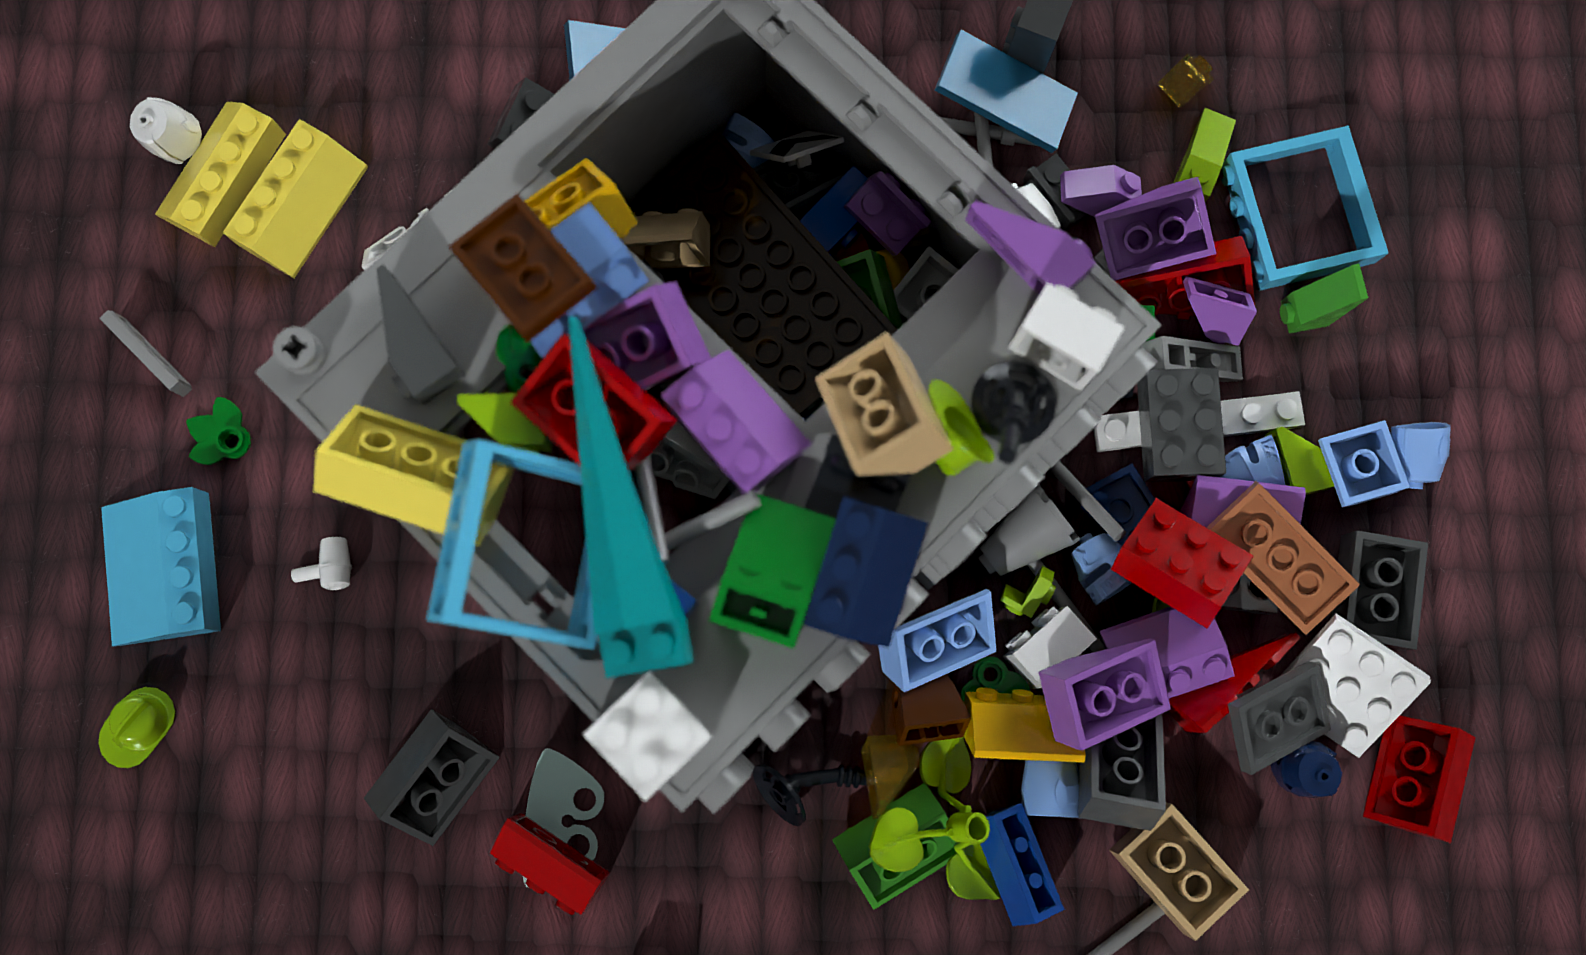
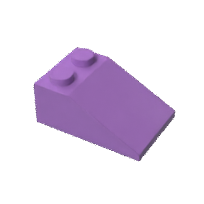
M1198 177L1159 187L1095 214L1110 277L1114 281L1216 254L1203 191Z
M676 282L656 284L617 304L583 329L585 338L645 391L684 374L694 366L711 358Z
M1147 639L1069 658L1038 672L1055 741L1080 751L1171 709L1154 639Z

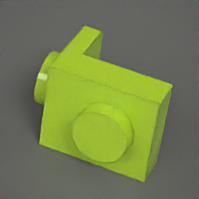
M1042 565L1025 594L1006 584L1000 601L1005 603L1004 606L1010 612L1019 616L1025 614L1032 618L1040 603L1042 602L1047 605L1056 589V586L1052 584L1055 572Z

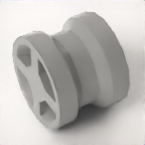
M302 327L284 329L277 335L273 344V353L276 360L282 366L300 376L315 374L323 367L326 361L327 353L324 344L320 339L313 336L311 332ZM300 343V347L296 352H291Z

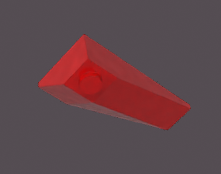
M1242 236L1215 241L1216 254L1115 280L1140 305H1155V316L1157 314L1176 315L1177 319H1189L1190 316H1196L1183 284L1186 276L1249 293L1255 305L1251 258Z
M1296 632L1283 634L1230 656L1234 677L1169 698L1171 709L1168 712L1185 732L1207 733L1229 713L1228 704L1238 699L1236 694H1241L1247 689L1253 688L1261 680L1257 672L1261 668L1265 671L1273 667L1301 637Z

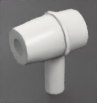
M327 537L320 541L319 564L292 569V580L297 583L320 578L321 587L328 590H340L350 585L352 565L350 564L347 539L343 537Z

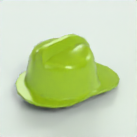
M940 379L932 380L928 385V394L954 449L936 460L945 475L954 476L978 460L984 463H992L995 459L994 451L982 435L973 413L965 400L948 383Z
M143 687L132 691L114 706L110 716L100 730L98 742L101 754L108 763L118 768H131L141 764L149 757L174 723L175 708L173 701L167 693L158 688Z

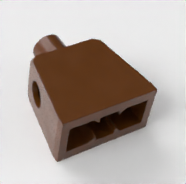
M948 673L907 692H903L896 684L894 686L892 707L898 746L962 738L971 720V715Z

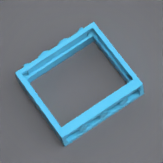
M1349 125L1232 152L1223 162L1222 171L1224 177L1221 181L1224 186L1228 187L1231 197L1229 202L1232 216L1238 220L1240 227L1239 236L1243 237L1250 254L1252 274H1254L1259 291L1333 274L1355 264H1360V267L1375 264L1389 253ZM1325 148L1357 250L1277 269L1246 166Z
M479 439L463 442L426 621L595 650L598 634L594 635L586 538L568 632L462 613L491 463L582 485L581 468L577 463Z

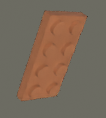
M1256 481L1206 527L1254 556L1243 573L1305 635L1360 586L1304 527Z

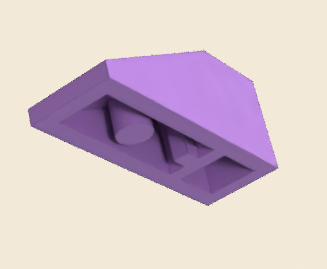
M975 201L969 207L965 221L1038 295L1041 294L1047 283L1053 286L1062 285L1071 290L1074 289L1088 276L1096 264L1092 259V253L1082 241L1078 239L1073 240L1066 232L979 201Z

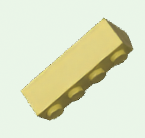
M227 101L155 215L216 247L223 236L222 232L286 136L285 132L269 116L244 103Z
M299 119L222 233L239 247L290 277L295 278L368 169V166L331 137Z
M355 404L316 450L314 492L444 534L462 443L467 442V440ZM491 463L475 542L477 546L481 545L496 521L514 468Z

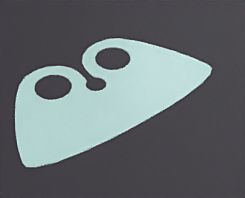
M546 748L542 752L534 771L525 816L566 843L575 834L584 835L590 842L589 851L585 856L593 861L598 849L595 833L583 825L574 824L568 828L564 827L561 820L563 816L568 814L577 820H589L597 816L604 803V791L595 778L581 766L561 753ZM581 788L591 789L596 796L594 807L588 811L578 810L573 803L574 794Z

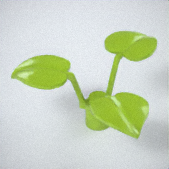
M964 737L928 742L922 751L919 762L922 781L928 786H938V795L960 811L951 815L946 822L945 829L918 831L917 818L911 811L905 808H891L885 811L875 824L869 843L870 855L877 865L886 870L905 872L916 867L923 859L924 850L920 841L921 838L950 836L953 841L958 842L954 846L956 854L949 858L946 865L947 882L952 892L960 898L968 900L1000 899V893L980 845L989 836V821L985 815L971 812L970 805H963L948 794L960 792L967 786L970 780L971 761Z

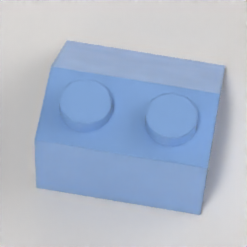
M1385 420L1318 440L1342 507L1361 504L1410 488Z

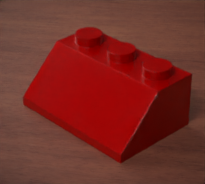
M562 334L510 403L580 465L570 335ZM586 339L601 391L628 471L630 472L652 454L678 420Z
M1399 715L1383 732L1363 817L1451 843L1476 737L1460 728Z
M523 813L509 817L506 820L490 851V854L497 858L495 864L510 874H514L515 871L527 878L525 884L529 888L542 895L545 891L557 899L555 904L570 915H574L575 912L582 915L587 910L610 874L609 871Z

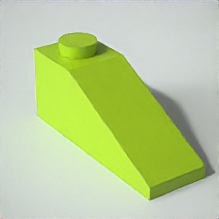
M1204 108L1173 183L1198 177L1206 202L1213 191L1223 166L1236 120Z

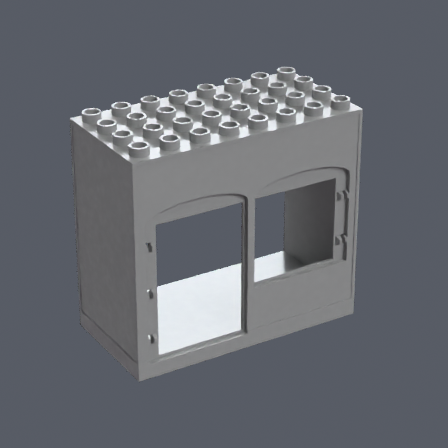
M656 0L303 327L311 332L313 336L320 339L325 346L327 353L326 361L319 371L309 376L297 375L282 366L273 355L255 373L322 442L325 441L355 404L455 436L473 419L457 403V394H498L507 387L504 378L506 367L497 358L495 346L501 328L505 324H512L448 246L518 193L525 201L586 158L615 184L626 204L629 205L716 131L722 134L734 113L747 117L767 98L802 132L813 131L843 137V143L830 148L861 168V173L867 178L879 171L894 176L902 186L900 190L909 199L917 200L927 212L925 216L931 221L927 226L930 228L931 235L926 241L924 248L927 249L930 246L959 270L892 336L911 359L928 397V385L932 380L940 379L952 386L965 400L971 410L972 391L980 376L990 367L1008 361H1018L1034 366L1048 378L1055 392L1056 411L1052 423L1040 437L1018 446L1016 460L1013 463H1002L998 459L1000 443L982 432V435L994 451L995 459L992 463H984L978 460L957 475L948 476L944 474L936 461L920 471L911 474L896 512L929 523L895 626L896 629L929 595L913 577L929 590L951 570L953 571L987 536L985 532H988L1008 512H1011L1045 477L1044 474L1065 454L1069 453L1102 419L1100 417L1121 397L1127 394L1158 362L1142 345L1154 334L1161 324L1095 264L1088 276L1072 291L1078 295L1079 301L1089 307H1100L1112 313L1117 318L1116 322L1125 328L1101 369L1092 380L1080 391L1008 348L1039 295L965 221L970 205L975 201H979L1059 230L1047 217L814 0ZM628 249V251L630 252L638 266L641 268V270L649 280L648 283L639 288L629 297H632L653 285L663 284V282L636 255H634ZM383 264L398 280L466 375L424 405L413 396L406 399L391 379L397 373L388 359L376 271ZM688 307L710 357L712 358L729 349L812 443L811 447L757 492L758 494L804 508L825 458V451L832 433L838 435L826 404L824 403L805 422ZM300 343L291 352H296L300 347ZM1009 372L1011 380L1023 381L1031 387L1037 382L1025 373ZM993 379L984 390L983 407L989 406L990 392L997 383ZM1002 387L997 393L996 404L1000 403L1002 396L1006 392ZM1040 397V409L1033 419L1036 425L1040 422L1045 412V397ZM1030 398L1029 404L1026 407L1029 414L1033 408V398ZM998 415L992 423L996 427H1000L1001 417ZM737 489L723 504L742 496V494ZM746 513L680 545L669 556L670 562L664 564L669 578L699 603L687 618L694 663L652 670L651 672L713 736L659 789L681 812L698 798L715 814L750 778L755 768L742 751L759 736L775 752L811 716L794 698L813 679L827 693L835 691L870 656L857 641L844 639L804 625L797 645L793 649L708 621L724 571ZM397 519L439 561L444 534ZM496 519L481 545H475L466 591L492 618L568 632L574 598ZM538 592L556 608L549 615L532 599ZM598 635L595 650L511 636L594 723L649 672L606 678Z

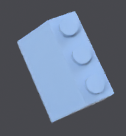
M988 589L982 590L898 626L894 630L889 648L879 646L882 672L903 692H907L997 652L991 591Z

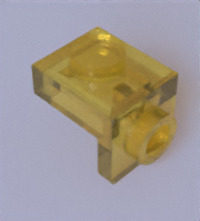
M1187 53L1157 84L1182 108L1207 83L1210 84L1214 80L1210 75L1214 68L1202 55L1199 54L1195 58Z

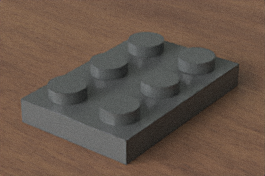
M1307 661L1228 704L1240 770L1250 775L1331 730L1320 665Z

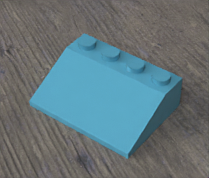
M194 487L155 492L101 507L112 646L116 647L221 631L209 493Z

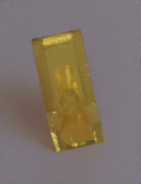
M896 734L868 736L861 750L873 819H879L909 782L916 768L919 767L920 758L917 746L912 744L898 746Z

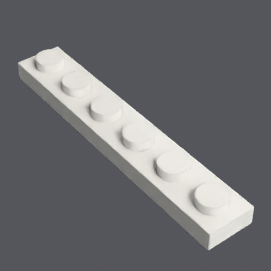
M1299 391L1221 401L1223 437L1269 432L1282 426L1286 429L1305 426ZM1139 411L1102 415L1100 417L1102 419L1093 428L1097 452L1142 447Z

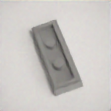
M107 310L99 318L170 391L185 397L192 390V386L126 318L112 310Z

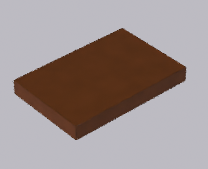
M518 193L448 246L527 343L598 288L592 278Z

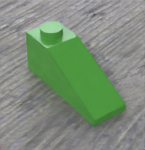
M1360 264L1344 268L1295 290L1281 301L1280 317L1282 322L1287 324L1289 334L1327 327L1367 300L1368 294Z

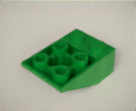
M756 493L760 500V506L747 512L744 517L708 621L794 649L803 627L836 519Z

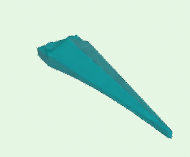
M570 315L569 333L594 635L598 634L605 677L611 678L694 663L686 616L658 551L628 471L601 391L581 322L577 317Z

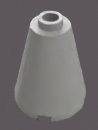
M1038 484L1005 517L981 545L980 549L983 554L978 558L990 574L997 571L1002 576L1072 546L1080 538Z

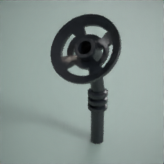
M1008 361L990 367L977 380L971 395V411L981 431L989 438L1000 443L998 459L1002 463L1011 464L1016 460L1019 445L1037 439L1048 429L1055 415L1056 397L1050 381L1040 370L1027 363ZM1009 372L1025 373L1037 382L1031 387L1023 381L1011 380ZM993 379L997 383L990 392L989 406L983 407L984 390ZM1002 387L1006 392L1002 396L1000 403L996 404L997 393ZM1040 397H1045V412L1040 422L1036 425L1033 419L1040 409ZM1030 398H1033L1034 404L1029 414L1026 407L1029 404ZM998 415L1001 417L999 428L992 423Z
M758 764L753 770L755 784L765 801L782 819L794 826H800L806 821V812L798 794L801 791L800 787L837 783L838 787H842L844 783L847 788L852 784L853 788L865 785L899 789L901 785L900 774L862 771L859 766H855L853 770L852 766L848 765L845 769L844 765H839L838 768L793 773L792 775L786 774L785 776L765 764ZM766 771L773 775L771 779L766 778ZM797 804L800 807V813L797 811Z

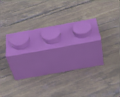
M729 349L694 366L660 395L664 406L742 495L752 490L757 493L812 446V443Z
M1197 475L1180 512L1207 527L1249 488L1254 481ZM1258 482L1301 524L1306 496L1304 487Z
M1170 606L1099 631L1105 650L1147 639H1154L1168 699L1235 676L1227 645L1215 618L1207 629Z

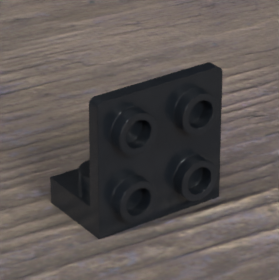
M832 433L826 447L825 458L804 509L837 519L843 497L848 496L896 512L912 473L858 476L852 469L840 437Z

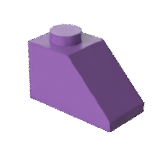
M1116 165L1064 171L1060 175L1061 202L1094 217L1097 213L1142 195L1140 177Z
M1186 276L1183 284L1205 336L1218 344L1229 343L1238 346L1257 313L1251 295Z

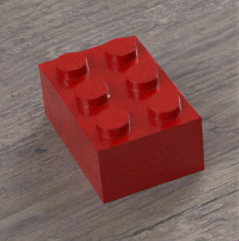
M1156 498L1121 547L1111 570L1208 629L1254 556Z

